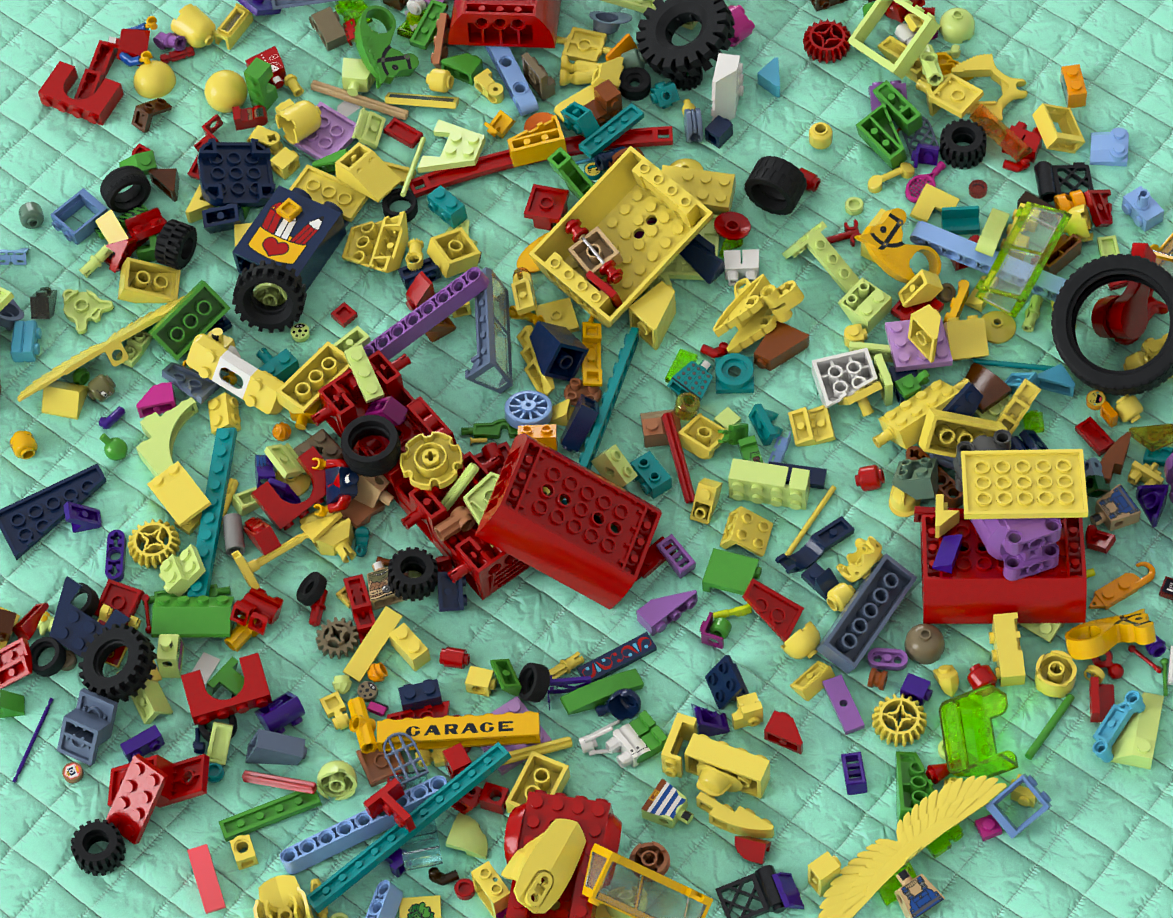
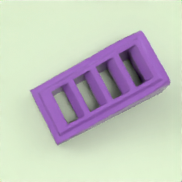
M672 534L656 544V547L680 579L695 569L696 562ZM673 543L672 547L667 550L665 549L666 546ZM677 549L678 552L671 556L670 554ZM682 556L683 558L676 563L675 560Z

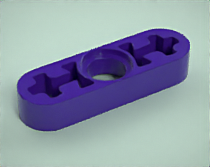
M113 530L107 536L105 574L108 580L116 582L123 580L125 571L126 538L121 530ZM116 537L120 538L118 539L117 543L118 547H116L114 540H116ZM112 554H121L118 560L111 559ZM113 566H116L118 572L115 576H112V574L114 573Z

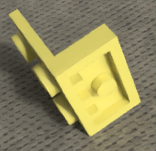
M740 506L729 513L720 547L728 549L737 544L762 557L765 554L773 523Z

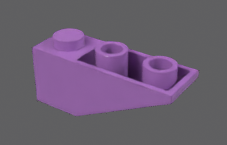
M692 590L651 599L636 611L637 621L654 636L656 633L662 632L670 622L678 620L687 609H692L698 601L697 591Z

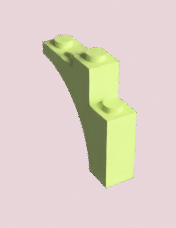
M192 397L183 400L178 406L166 411L162 416L154 412L140 421L142 430L148 437V440L141 442L136 449L140 459L155 477L174 464L172 455L175 439L183 425L199 412L196 401Z

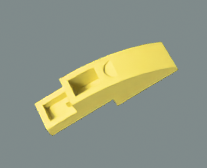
M701 791L697 795V807L709 813V823L740 836L773 838V824L765 818L761 819L756 816L751 809L739 806L734 812L731 806L721 804L714 796L707 795Z

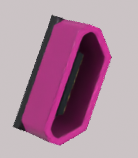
M371 699L367 710L376 715L384 716L389 708L387 705Z

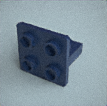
M725 655L705 676L718 709H724L731 701H737L736 697L749 694L736 663H733L730 655Z

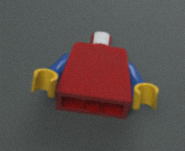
M150 16L147 18L146 23L121 29L120 38L109 36L107 47L117 48L116 58L129 67L140 66L143 63L150 64V59L153 56L150 51H147L150 36L149 28L151 30L157 29V19L154 16Z

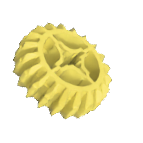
M152 518L151 523L144 521L143 526L137 525L138 530L132 529V535L129 536L128 542L129 554L132 556L135 563L138 562L141 567L145 565L149 569L153 565V568L156 569L157 565H162L163 561L168 559L171 554L177 556L176 552H179L181 544L179 533L173 525L170 526L168 521L163 523L159 519L158 522H155ZM165 537L169 539L167 545L164 544ZM141 543H144L143 551L140 550Z
M894 693L892 699L886 696L885 702L880 700L878 706H875L874 713L872 714V727L875 728V734L880 735L881 741L887 739V745L894 742L895 747L898 746V743H902L903 747H905L906 742L912 745L914 739L919 740L920 734H924V727L927 726V721L925 720L927 715L924 712V707L919 706L918 700L912 702L911 696L905 699L903 693L900 698H897ZM899 715H901V721L898 726Z

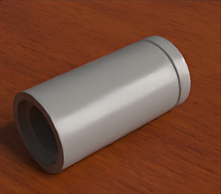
M237 513L226 514L222 518L226 554L232 556L231 553L237 550L244 554L245 543L241 515Z

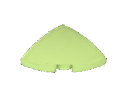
M459 812L449 832L446 847L465 851L469 856L486 860L488 855L486 835L483 834L480 825L473 818Z

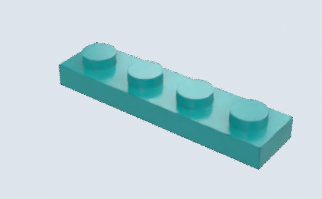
M633 103L629 104L578 144L579 150L590 159L594 158L595 155L603 151L644 118V112Z

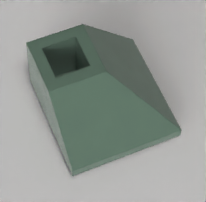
M937 457L899 461L892 484L916 500L935 498L939 488Z

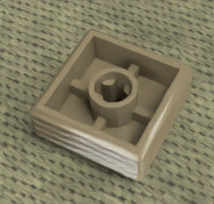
M321 429L293 449L300 456L314 446L319 454L322 453L321 456L325 461L327 459L344 460L342 449L324 429Z

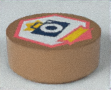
M76 762L66 764L62 770L63 777L68 783H77L83 778V769Z

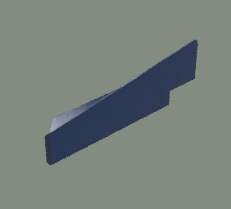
M700 234L680 253L708 284H711L724 272V261L716 256L715 246Z

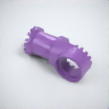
M159 32L153 38L154 43L161 50H165L168 47L182 51L186 48L185 45H187L185 37L177 36L175 33L169 32L165 34L164 32Z

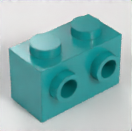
M575 101L560 111L565 120L564 125L569 131H574L577 135L580 134L587 138L600 128L592 111Z
M441 185L427 195L429 209L453 229L467 219L465 205Z
M650 451L630 462L631 467L638 475L634 480L640 482L646 495L649 494L652 499L672 488L671 476Z

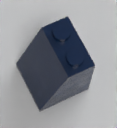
M537 321L530 335L541 373L544 376L565 381L575 378L589 351L579 339L566 327Z

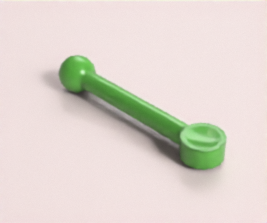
M1162 658L1160 662L1163 666V696H1168V659Z

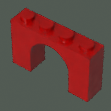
M59 61L38 91L41 103L47 107L56 108L63 113L72 114L76 118L88 120L92 124L103 126L124 95L121 83L105 78L92 96L81 100L72 99L67 94L78 79L76 68Z
M314 446L297 458V461L312 481V492L307 500L298 504L288 503L280 498L268 481L251 493V496L278 531L281 529L288 530L294 525L293 520L297 517L302 519L310 513L308 511L310 507L315 504H322L325 501L323 497L326 496L325 469L327 468L325 467L323 470L312 468L318 465V461L312 460L313 458L323 459Z
M259 653L239 658L244 675V685L242 690L230 699L220 700L209 695L200 670L181 675L195 725H205L215 719H225L232 714L246 713L249 709L263 708L269 703H273Z

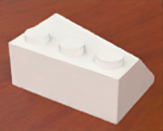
M718 54L712 80V121L718 115L728 120H732L736 116L739 97L743 96L744 93L743 63H740V55Z
M868 348L812 360V375L821 402L826 408L878 380Z

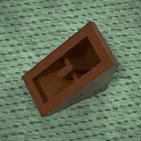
M177 168L150 169L148 172L151 182L176 202L178 200L180 180Z

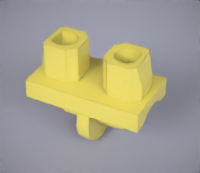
M1135 460L1132 463L1127 481L1132 485H1137L1139 481L1145 483L1144 485H1162L1164 478L1161 477L1162 473L1157 470L1159 464L1156 462L1150 466L1147 463L1142 465Z

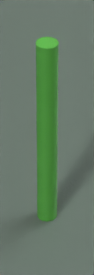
M1068 694L1028 749L1025 754L1027 759L1032 760L1075 699L1072 694Z

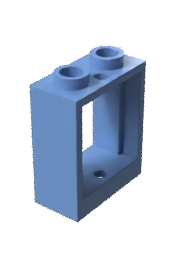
M83 188L50 215L53 227L57 231H62L68 241H73L78 245L95 232L94 228L98 227L95 220L108 212V209ZM85 205L95 215L76 231H73L64 221Z
M1023 774L985 806L1011 839L1015 838L1052 807L1049 803L1052 801L1045 791H1039L1036 787L1038 783L1031 775ZM1024 782L1043 807L1017 828L997 804Z

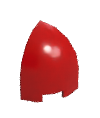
M735 836V847L744 859L759 864L765 862L766 851L769 852L771 841L748 836Z

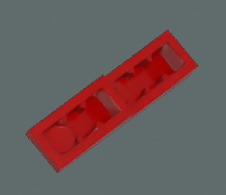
M99 40L89 69L85 68L74 99H86L97 91L116 58L117 48L107 47L108 42Z

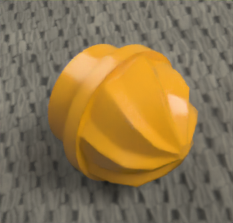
M284 422L276 423L272 430L273 437L278 441L288 440L291 435L290 426Z
M381 662L373 663L367 671L368 678L373 682H382L388 676L387 669Z

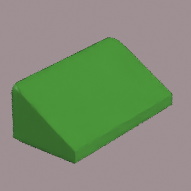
M490 660L502 690L514 696H519L522 686L510 660Z

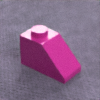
M172 382L153 385L136 405L140 418L151 415L154 412L163 414L177 406Z

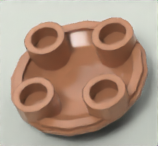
M572 378L570 384L564 389L565 399H570L573 406H576L581 394L597 402L601 399V389L599 386H583V382L579 378Z

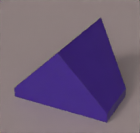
M1169 484L1140 485L1137 487L1135 497L1153 528L1157 527L1165 507Z
M691 704L694 718H697L698 735L704 734L710 737L730 732L725 713L718 714L717 711L713 712Z

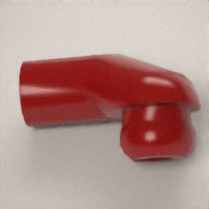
M1022 156L1020 161L1016 163L1005 159L1002 168L1016 173L1029 168L1030 158Z
M721 342L719 347L716 348L703 344L700 352L712 358H719L727 355L728 351L726 348L728 344Z

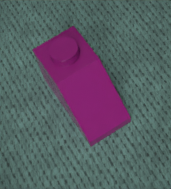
M392 396L372 401L365 416L379 415L391 421L394 426H398L405 421V415L409 409Z

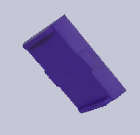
M783 872L773 874L772 877L784 907L804 909V904L792 874Z

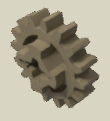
M334 617V622L328 619L327 625H320L321 630L316 631L318 636L316 637V643L319 651L322 650L324 656L329 653L330 659L334 655L341 659L342 654L348 657V651L354 653L353 646L359 645L357 640L359 639L357 627L353 626L351 620L346 623L345 618L338 621L337 617Z

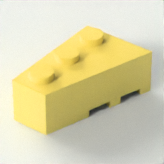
M1017 612L994 614L992 632L988 633L989 643L994 646V650H991L992 661L997 664L994 672L997 680L999 679L1000 687L1025 684L1026 674L1023 651L1021 650L1019 640L1021 636L1020 631L1017 629Z

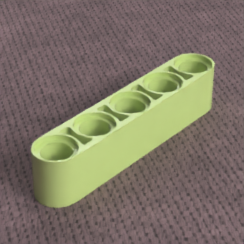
M992 208L975 251L993 257L1010 216L1009 213Z

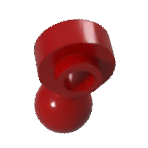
M1110 650L1105 653L1106 660H1101L1100 657L1092 658L1095 666L1108 669V675L1112 679H1120L1123 676L1124 669L1120 664L1112 662L1113 654Z

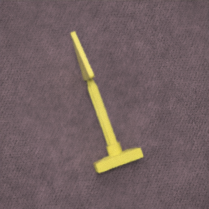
M339 512L301 525L300 528L304 533L296 535L281 544L282 546L256 560L253 559L247 562L238 550L231 553L248 586L257 590L260 586L254 572L259 570L261 566L302 543L306 538H309L313 543L316 542L343 515Z

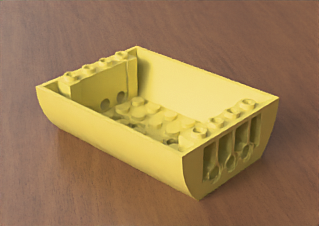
M630 146L535 246L529 255L541 272L555 286L587 313L592 315L599 323L610 328L713 219V212ZM650 218L657 219L654 225L647 224ZM571 219H580L582 222L580 227H586L589 232L598 226L620 252L623 262L615 268L622 269V279L617 284H610L613 290L618 293L623 303L618 309L613 306L607 294L602 290L599 291L588 282L584 271L571 257L568 248L575 243L572 240L573 235L565 232L566 224ZM643 231L644 236L642 238H635L636 232ZM606 275L601 280L605 282L608 276Z

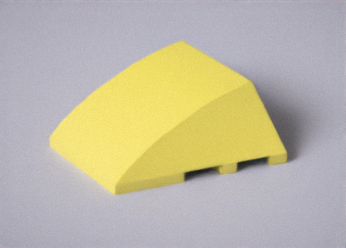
M399 212L398 216L391 218L386 216L382 221L375 223L370 221L351 227L342 259L385 273L400 269L409 240L406 212Z

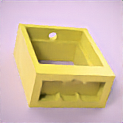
M1042 103L1032 114L1047 149L1075 154L1085 143L1071 108ZM1053 122L1059 124L1062 133L1057 132Z
M487 861L471 871L476 894L492 917L497 918L496 914L508 906L510 891L490 862Z

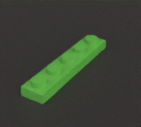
M317 790L315 794L296 791L218 822L225 841L228 842L239 835H246L322 804Z

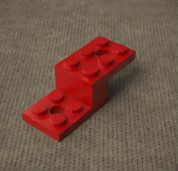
M158 754L145 758L169 776L156 804L157 807L161 808L207 794L210 759L208 755L202 754L176 763H172ZM130 763L111 769L108 795L109 807L114 802Z

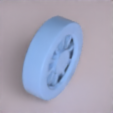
M526 390L515 393L507 399L504 407L505 419L515 429L523 425L548 424L553 416L551 400L545 394L538 391Z

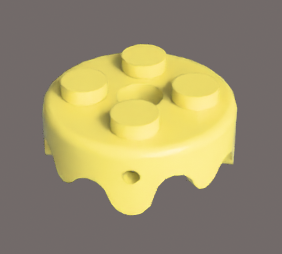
M869 536L867 541L857 538L855 540L856 552L849 553L846 556L848 566L843 564L836 566L841 576L848 582L853 583L861 578L865 579L868 577L872 566L882 558V545L872 536Z

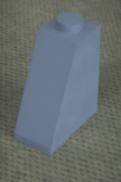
M258 729L248 743L245 763L298 765L302 759H305L307 754V747H305L306 739Z

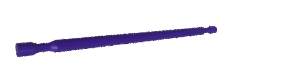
M50 698L48 701V705L18 767L16 776L13 778L14 783L17 782L18 776L50 709V705L54 700L53 698Z

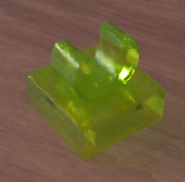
M1038 410L1026 413L1023 417L1024 430H1034L1036 433L1044 432L1043 413L1038 412Z

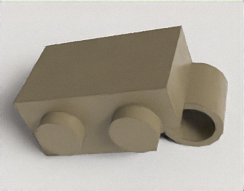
M331 7L325 8L309 17L313 29L318 33L327 51L347 43L344 25L341 26L339 15L336 11L333 12Z

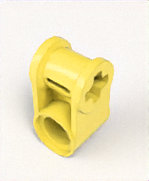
M257 125L247 139V142H250L251 138L258 139L260 144L270 149L271 155H276L283 149L279 133L266 129L261 125Z

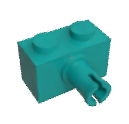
M261 348L264 353L259 350L256 354L264 363L258 369L270 373L284 383L300 368L298 360L287 349H284L275 357L266 348Z

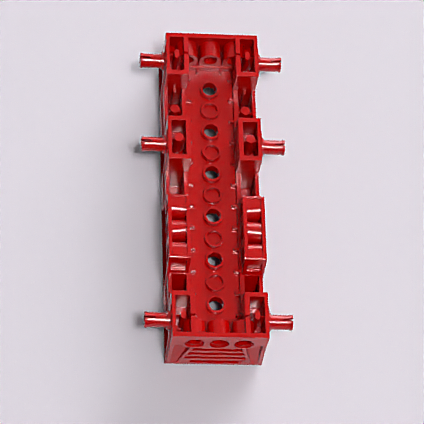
M379 350L370 355L368 359L384 392L383 398L392 396L409 409L405 415V421L401 425L395 426L397 432L401 433L399 436L401 453H406L405 445L409 440L422 433L424 436H430L431 432L447 434L453 438V445H456L453 432L421 396L414 399L404 388L402 376L398 371L411 364L409 357L404 353L393 362H390ZM351 369L318 390L322 409L311 415V419L316 426L326 421L341 438L345 427L350 422L365 415L371 402L366 404ZM376 435L364 437L353 447V452L360 456L368 457L378 455L387 448L390 441ZM470 451L465 455L462 453L463 468L457 470L458 478L470 463H475L479 467V471L448 511L442 505L441 500L457 479L443 489L434 486L431 491L421 490L410 484V477L404 478L399 459L392 470L383 474L390 482L387 492L395 496L394 500L407 513V516L401 519L404 527L406 526L408 530L416 524L443 556L451 557L454 569L447 574L453 583L466 576V582L484 600L531 567L495 546L492 548L489 543L476 537L475 533L479 526L477 522L469 531H460L446 541H441L434 531V526L450 517L451 512L459 506L466 507L463 497L487 474L503 465L497 455H494L482 464Z

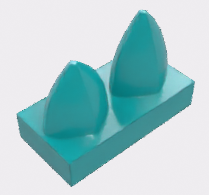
M760 403L754 405L748 417L763 446L771 445L773 439L782 434L783 429L771 423L779 414L764 409Z

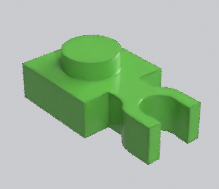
M748 424L729 425V431L724 429L718 430V433L724 434L723 439H718V442L738 445V440L748 437Z

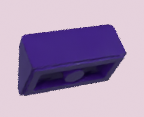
M962 534L943 536L932 569L952 574L963 544Z

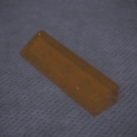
M980 104L969 117L973 122H977L978 126H982L983 131L1017 162L1033 151L1026 142L983 104Z

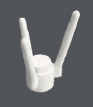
M616 720L589 735L578 738L583 754L588 752L589 756L609 753L607 749L595 750V747H598L596 738L612 731L613 727L620 723V720Z

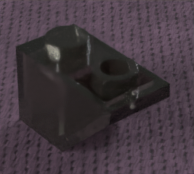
M41 287L40 290L30 297L31 319H50L54 316L57 290H51V287Z

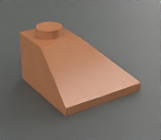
M678 409L640 413L645 448L669 445L662 415L671 412L679 432L681 424Z

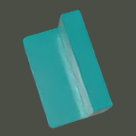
M979 206L943 207L941 213L942 229L956 235L980 234Z

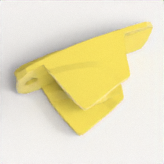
M555 819L544 833L527 843L523 848L517 850L501 873V876L516 881L514 894L517 901L534 914H544L556 903L576 869L586 843L584 833L578 822L569 819ZM531 895L534 896L535 901H532Z
M275 876L258 888L259 899L255 900L253 907L255 918H314L306 894L300 888L295 876Z

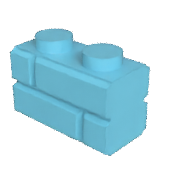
M35 320L14 322L10 352L14 362H35L36 355L40 354L38 339H41L42 331L41 328H38Z

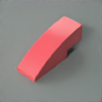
M205 844L187 850L206 914L226 908L208 845Z

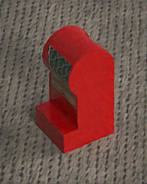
M262 105L240 109V106L232 107L236 131L254 128L257 125L264 126L268 122L266 107Z

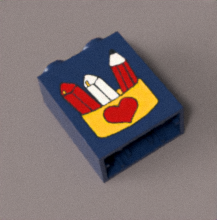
M278 186L232 251L238 272L242 274L245 267L249 270L252 263L258 266L261 260H265L266 264H271V260H274L276 265L279 266L285 263L286 269L290 270L293 268L296 270V277L301 275V284L306 285V293L347 234L343 220V211L332 202L326 201L324 204L313 201L311 196L300 188H294L291 191ZM288 198L301 206L303 210L290 223L276 212V209Z

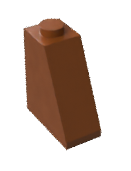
M777 321L775 329L765 335L755 350L754 364L759 368H765L769 371L775 369L808 348L809 334Z

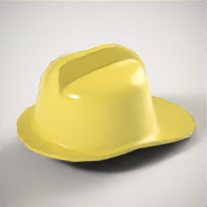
M892 485L889 497L891 512L899 517L914 515L915 506H920L921 499L916 500Z
M701 764L697 767L699 778L696 787L707 795L718 797L726 791L738 792L743 788L741 781L730 774L706 764Z

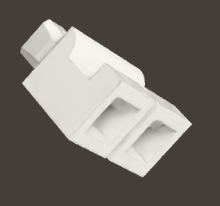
M759 249L742 250V264L740 250H723L725 279L728 280L729 286H734L738 279L747 278L751 283L759 277Z

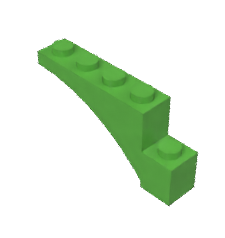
M561 147L547 158L552 169L565 181L570 192L579 200L594 185L572 157Z

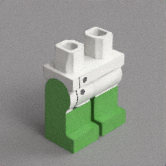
M644 710L639 714L638 718L613 731V737L606 742V749L611 754L620 749L622 754L616 757L618 764L621 768L632 765L634 768L639 763L661 752L668 737L656 725V722L647 711Z

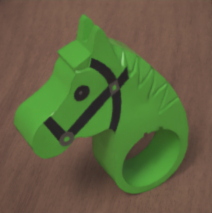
M374 5L366 8L359 18L355 28V43L363 63L375 77L376 87L379 89L383 83L391 84L396 77L411 76L419 65V60L412 53L403 54L401 51L390 46L396 28V20L388 9ZM366 18L379 20L384 24L387 32L378 34V32L371 31L372 29L368 26Z

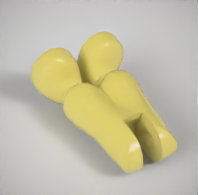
M562 54L560 86H566L569 83L574 85L591 83L593 72L602 63L577 60L573 64L570 63L567 55Z

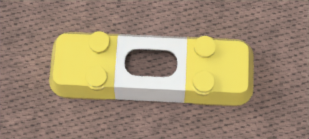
M201 333L195 336L186 359V364L199 372L200 377L209 378L243 399L247 406H254L265 414L277 415L282 411L283 406L278 402L276 390L284 384L283 381L249 364L225 349L224 345L208 335ZM227 368L243 379L242 388L238 389L224 381L220 376L221 369Z

